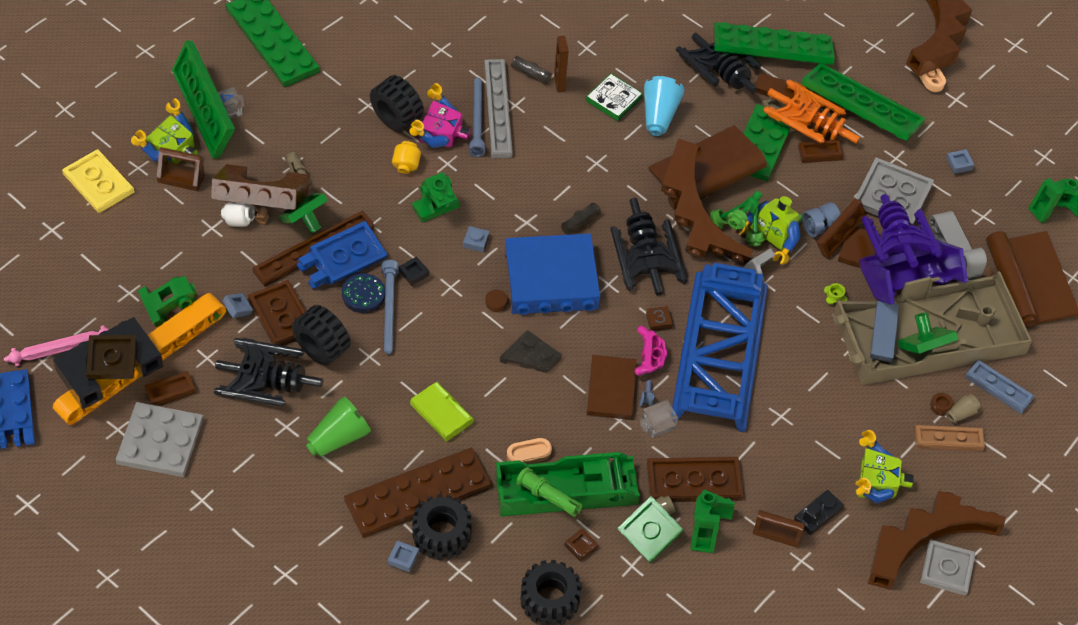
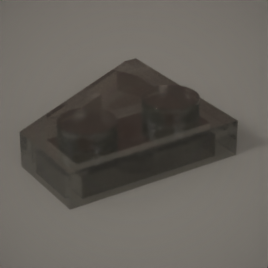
M527 330L500 356V362L507 364V361L518 363L522 368H533L536 371L548 373L561 360L562 354Z

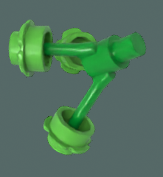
M757 190L752 197L749 196L743 203L725 213L722 209L711 211V216L709 217L719 229H723L727 223L733 229H743L748 221L746 213L750 211L753 213V230L746 232L744 240L749 242L750 246H760L761 242L766 240L764 232L757 230L759 209L757 207L760 204L759 200L763 196Z

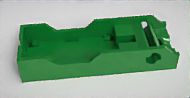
M621 452L565 456L556 462L526 464L519 460L496 462L495 480L500 517L565 511L542 496L536 497L532 495V491L517 485L518 475L527 467L538 477L546 478L552 487L581 503V510L638 505L640 493L638 492L634 458Z

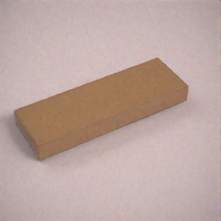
M915 425L914 427L916 448L982 452L985 448L983 428Z

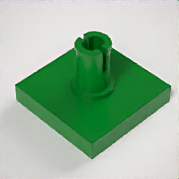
M312 193L303 200L296 210L287 209L278 216L283 223H293L302 218L310 233H313L322 226L312 210L327 202L328 199L324 193Z
M920 313L915 315L919 333L897 341L900 349L920 354L956 341L958 336L957 332L940 327L931 328L928 313Z

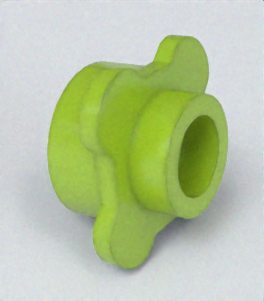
M834 283L824 288L828 304L837 303V300L847 301L845 287L841 284Z

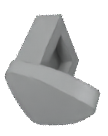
M770 248L750 260L743 268L756 270L757 274H763L761 266L768 263L775 254Z

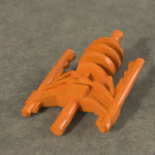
M790 79L787 80V88L794 91L792 99L772 88L768 91V96L786 105L777 110L773 107H764V113L768 114L769 117L790 126L819 143H824V137L829 133L832 134L830 140H836L838 135H841L855 144L859 141L860 136L844 128L845 118L842 117L840 121H837L838 115H845L846 110L806 89L805 86ZM821 106H822V107H827V108L824 109V111H823L822 113L819 112L820 109H821ZM830 110L834 111L831 117L828 116ZM813 123H815L814 130L807 128V126L810 127ZM821 128H823L822 134L818 133Z

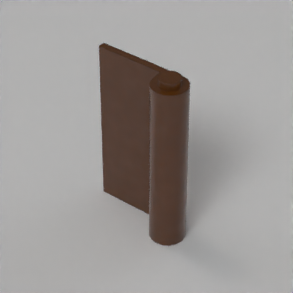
M735 125L696 143L699 146L695 159L694 177L700 200L767 167L766 159L761 150ZM672 156L648 167L649 171L661 183H663ZM668 197L672 208H677L680 197Z
M997 231L986 238L998 272H1001L1026 328L1035 324L1078 316L1077 304L1047 231L1009 239L1005 232Z

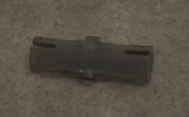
M518 55L512 60L511 67L523 72L526 77L537 79L545 85L549 83L552 73L537 66V63L526 61Z
M592 202L583 210L576 211L573 217L561 224L563 232L570 235L579 227L586 226L588 221L601 213L600 207Z

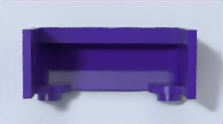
M938 240L943 255L936 257V255H932L931 251H913L918 261L917 267H910L905 253H893L888 256L889 261L884 265L877 259L876 254L864 257L859 260L860 269L874 298L891 305L895 304L894 296L896 295V290L903 289L906 282L927 277H939V281H934L938 285L948 284L952 279L963 283L968 282L963 248Z

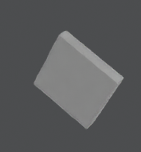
M929 540L920 583L966 596L976 552Z

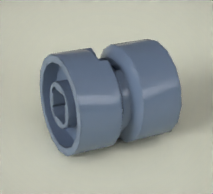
M833 202L807 210L802 215L804 228L811 237L824 234L841 213Z

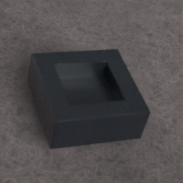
M417 256L399 266V272L411 286L429 276V270Z

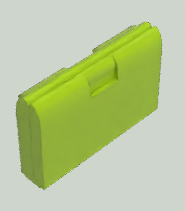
M438 382L433 383L410 400V405L446 442L474 422V418Z

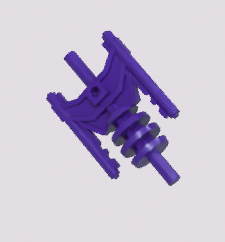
M883 194L880 197L883 205L878 210L879 221L883 229L881 237L875 225H873L872 218L869 219L868 216L862 218L876 257L882 265L889 261L888 256L893 253H905L912 268L918 266V261L913 251H931L932 255H936V257L943 255L938 240H936L922 209L914 213L917 223L920 224L919 229L915 225L910 226L908 214L899 202L890 201L889 196Z

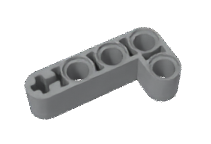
M952 211L930 215L929 225L936 240L963 248L968 281L980 279L987 263L985 251L982 248H971Z

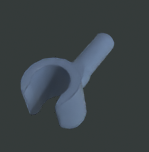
M651 380L646 381V390L642 392L639 402L640 406L643 403L649 404L650 408L653 406L655 394L651 392Z

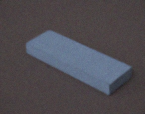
M877 301L870 358L892 362L899 305H890Z
M977 360L965 376L966 379L1020 414L1024 412L1034 399L1033 394L980 360Z

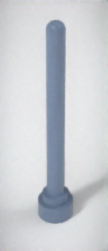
M475 78L473 139L469 143V154L473 157H481L485 154V143L481 139L482 80Z
M386 260L382 262L381 270L386 278L384 352L391 354L393 352L394 278L399 273V263L394 260Z

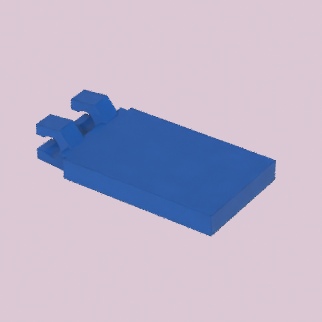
M364 221L310 246V252L298 259L299 263H297V266L301 272L310 269L313 265L316 266L318 272L310 275L309 278L311 280L308 281L311 288L315 289L322 286L325 282L327 285H333L387 259L388 254L367 222Z

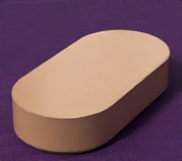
M544 438L517 442L508 447L507 460H519L526 464L543 462L550 458L552 445Z

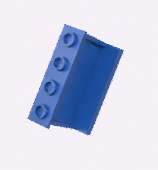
M591 234L505 238V258H507L512 314L525 315L528 313L591 311L599 309L600 292Z

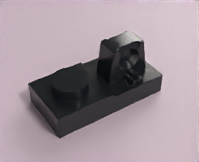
M826 490L796 514L794 520L804 523V530L811 535L843 510L844 504L829 490Z

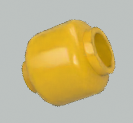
M403 141L395 146L392 164L397 168L398 172L409 174L410 171H415L418 168L421 151L415 143Z

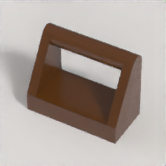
M160 147L157 182L198 192L205 176L202 156ZM167 157L195 163V168L169 163Z
M759 510L753 534L798 548L805 524Z

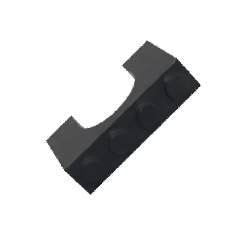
M135 317L122 321L117 326L99 334L136 335L135 366L143 378L163 367L161 353ZM89 340L81 342L78 346L67 352H62L53 358L57 374L82 410L103 399L100 386L96 380L87 379L86 377Z

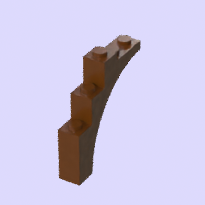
M926 0L934 15L935 33L925 43L911 50L906 63L918 77L956 62L960 52L958 45L961 44L967 30L964 25H967L972 13V9L963 0Z
M678 139L662 183L661 191L669 197H680L673 221H676V224L682 227H692L685 251H688L691 256L700 258L701 256L705 257L707 251L710 250L716 256L723 257L725 255L731 257L737 263H748L753 249L737 243L724 234L710 219L702 206L694 177L695 159L699 145Z
M938 491L932 513L923 509L910 508L904 530H900L895 526L882 525L868 584L891 590L903 563L918 548L928 543L929 540L963 532L999 536L1006 517L1000 516L995 512H986L972 506L960 505V496L954 495L951 492Z

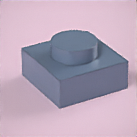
M967 149L947 154L946 159L954 174L973 170L974 163Z
M469 226L463 241V248L484 253L490 231Z
M243 293L226 295L222 300L232 318L249 316L253 311Z
M397 541L388 558V565L410 573L419 554V548Z

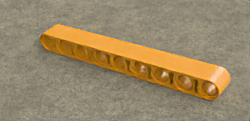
M207 293L149 333L148 337L161 353L162 361L219 321L225 315L226 307L214 295ZM215 311L219 315L222 314L217 320L213 321L215 319L213 316ZM135 366L134 379H95L100 386L102 400L82 410L70 391H67L54 402L53 410L68 425H72L142 375Z

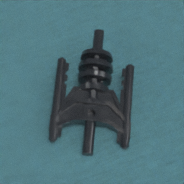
M694 33L691 38L701 47L700 49L687 50L681 46L676 48L679 56L693 66L714 87L718 86L720 79L708 71L716 69L721 79L732 88L741 89L745 87L751 94L757 92L758 88L749 81L751 78L750 69L737 57L738 55L741 59H745V62L749 63L751 68L760 69L761 64L751 55L714 51V43L709 44L698 33Z
M631 198L629 202L633 215L627 218L626 225L630 242L633 245L630 247L628 255L625 246L622 245L624 240L620 237L622 235L621 229H617L615 226L610 228L622 270L621 274L624 285H626L627 290L631 291L633 286L636 285L635 277L639 274H650L655 295H661L664 291L658 272L674 273L677 280L684 284L687 282L684 263L681 260L670 220L666 219L664 224L661 225L663 231L666 232L664 236L668 239L666 246L663 242H657L658 240H656L657 231L655 230L656 226L652 221V216L647 212H641L638 199Z
M235 338L233 340L236 348L244 349L245 351L241 364L217 360L215 363L216 369L238 373L228 386L220 385L219 388L216 387L214 389L215 395H221V397L237 398L283 407L286 402L282 396L276 395L272 397L271 394L264 395L259 391H263L267 386L272 385V388L275 390L282 389L283 392H290L291 390L292 392H300L303 385L322 387L324 382L323 378L306 376L305 368L302 365L298 364L295 366L293 362H276L275 358L271 355L283 354L285 357L291 355L292 358L298 359L299 356L304 355L303 349L258 342L254 339Z

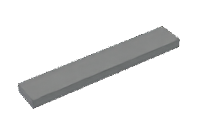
M505 59L485 60L491 158H512Z

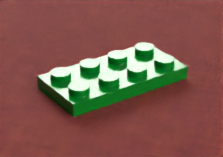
M756 104L743 134L761 150L766 159L767 167L749 176L768 182L791 127L769 117L768 114L764 113L763 109L765 106Z

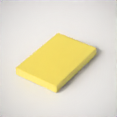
M98 149L62 169L63 175L98 213L135 193L131 184Z

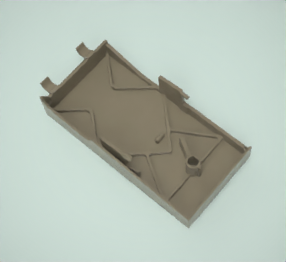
M999 271L996 276L969 280L966 283L958 282L936 287L931 286L934 281H939V277H927L906 282L901 296L894 298L895 304L899 305L892 362L870 358L877 301L837 300L832 317L834 323L839 327L849 352L847 353L848 358L855 367L861 385L972 365L977 360L988 362L1027 354L1032 340L1001 272ZM920 313H928L931 328L940 327L957 332L958 336L956 341L920 354L900 349L897 341L919 333L915 315Z

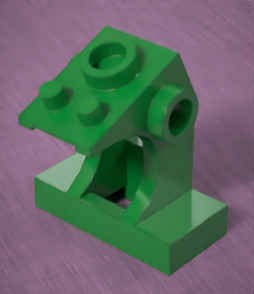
M444 172L424 179L420 186L421 199L412 202V208L421 222L459 208L460 202L451 188V179L448 175L445 176ZM432 203H435L437 208L434 209Z
M1051 178L1044 180L1028 209L1040 223L1048 220L1056 205L1061 208H1069L1078 217V181L1062 179L1054 182Z
M186 276L174 277L153 292L146 286L138 290L153 325L157 328L167 321V316L173 309L177 307L185 309L197 300V298L194 299V296L197 295L193 283L189 284ZM173 293L174 296L163 302L165 297Z
M705 489L696 499L690 550L714 553L720 518L732 520L735 502Z

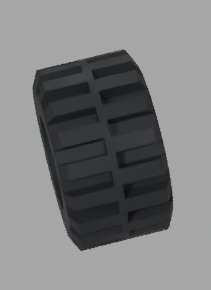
M389 76L370 91V102L376 115L385 125L396 132L405 131L415 120H419L424 114V107L420 96L409 82L400 76Z
M313 305L292 324V331L299 346L310 358L319 364L330 365L351 346L349 334L342 322L335 314L321 305Z
M442 494L437 495V498L434 499L432 496L428 497L427 502L422 501L419 504V508L415 509L412 519V535L416 547H419V551L422 554L427 552V557L431 559L433 556H436L437 560H442V557H447V560L452 559L454 554L459 556L461 549L466 550L471 540L472 530L471 513L468 511L466 504L461 505L460 499L456 498L453 500L450 495H447L445 498L442 497ZM437 522H447L454 528L449 532L439 533L432 530L430 526Z
M544 560L541 561L539 566L534 564L532 565V570L528 569L526 571L525 577L522 579L520 600L522 609H525V615L527 617L532 616L531 621L534 623L540 621V625H546V623L551 625L560 623V625L566 624V619L570 621L574 617V613H577L579 609L582 584L579 582L580 577L578 574H574V569L571 566L566 568V563L562 561L560 564H557L556 560H551V563H547ZM546 587H553L560 590L563 596L550 600L542 597L538 591Z

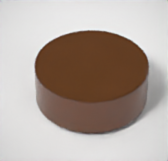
M491 290L486 295V307L494 312L504 310L507 306V295L501 290Z
M945 393L935 394L930 402L931 410L939 416H946V412L954 406L953 399Z

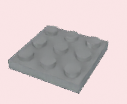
M876 157L855 198L861 200L865 211L878 216V210L883 205L880 197L883 194H887L890 201H897L904 207L910 220V226H912L916 220L914 213L922 208L934 180Z
M136 402L116 457V464L184 477L203 422V415Z

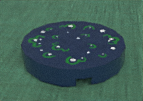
M366 273L356 274L344 282L342 299L350 310L358 313H368L372 309L373 311L377 310L383 304L385 287L382 281L374 275Z

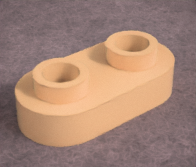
M939 68L920 76L928 90L932 92L943 90L946 79Z

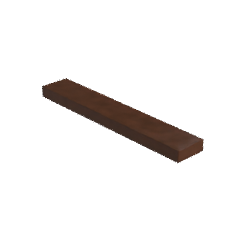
M362 210L252 268L253 273L265 287L299 269L297 263H299L298 259L310 252V246L361 222L366 221L371 230H374V224Z

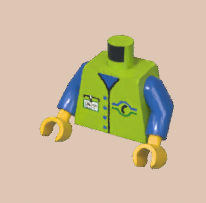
M174 98L172 100L175 108H172L169 103L166 104V111L173 113L174 117L170 115L147 137L144 131L138 130L135 133L136 136L131 138L132 144L135 146L141 145V149L154 162H158L160 147L198 155V151L194 149L193 130L183 112L178 110L180 108L178 99ZM167 157L169 163L178 164L181 161Z
M782 196L780 199L775 198L771 202L764 201L757 207L759 208L757 230L763 231L766 240L782 250V252L774 253L775 256L773 257L774 261H778L782 255L783 258L780 264L789 262L788 253L792 252L801 236L798 224L799 214L790 208L792 200L786 196ZM749 212L746 215L748 221L739 234H745L750 223L752 224L750 228L753 229V213Z
M872 430L862 432L864 438L859 440V444L867 446L868 449H865L862 458L860 480L855 482L859 486L856 490L858 497L868 498L875 503H881L895 498L899 486L912 488L914 475L901 473L902 461L886 451L876 441L875 433Z

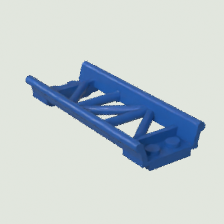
M714 262L713 266L705 264L704 269L696 273L670 416L672 420H678L685 411L733 419L735 420L737 430L739 432H746L768 285L763 282V274H757L756 270ZM705 293L711 294L743 326L704 320L701 314ZM726 297L754 302L751 321ZM699 327L739 334L695 349ZM747 341L744 362L738 363L705 357V355ZM700 365L743 372L739 395L727 393ZM693 371L711 390L689 386L691 372Z

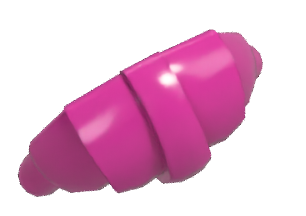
M639 326L637 332L643 336L644 344L641 352L642 363L641 366L635 369V374L641 376L663 368L668 352L665 340L661 339L654 331H649L646 327Z

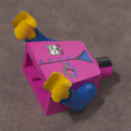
M435 83L431 86L432 89L428 90L427 96L437 100L432 102L423 122L415 120L411 124L410 134L412 136L419 135V142L425 143L431 148L452 147L457 137L468 140L471 128L462 126V114L451 105L444 95H440L442 87Z

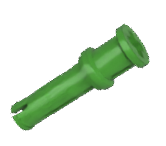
M524 468L518 475L517 485L532 491V495L536 497L542 496L573 517L577 516L581 511V503L552 487L546 478L533 474L530 468Z

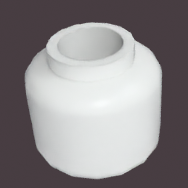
M227 201L221 209V216L225 219L228 226L246 227L254 220L255 209L252 204Z

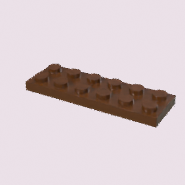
M471 447L345 495L344 501L362 538L413 519L415 509L419 508V504L422 501L427 502L428 497L432 496L434 499L437 498V495L442 494V497L445 498L447 495H450L453 500L456 498L462 500L490 489L491 482Z

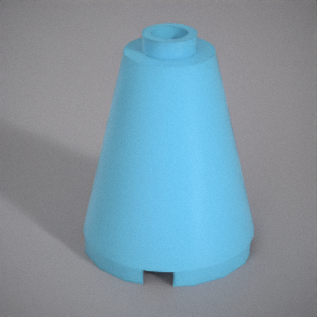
M654 76L651 81L647 79L644 84L646 129L654 136L666 133L684 95L685 88L683 84L680 83L679 86L673 78Z

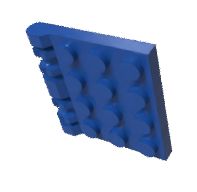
M28 369L0 373L1 449L7 448L6 435L14 434L13 439L16 447L22 445L21 433L24 435L25 445L35 444Z

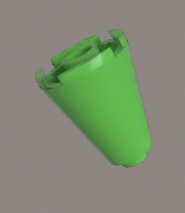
M345 396L336 402L306 438L309 442L306 444V447L313 456L316 454L320 457L367 436L371 432L365 419L358 414L355 406Z

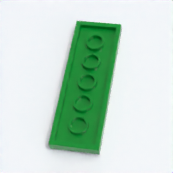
M234 0L225 4L227 12L284 88L320 72L319 65L269 0Z
M714 22V51L830 65L834 63L832 36L809 34L803 31L792 32L785 29L775 30L767 27L759 28L744 24L733 25L726 22Z
M186 40L172 68V72L211 157L220 159L235 128L194 42Z
M822 63L809 72L801 83L808 90L824 96L825 99L837 103L845 110L852 111L862 119L868 120L879 128L887 130L896 137L906 141L924 124L926 119Z

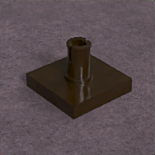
M89 335L87 379H134L136 335Z

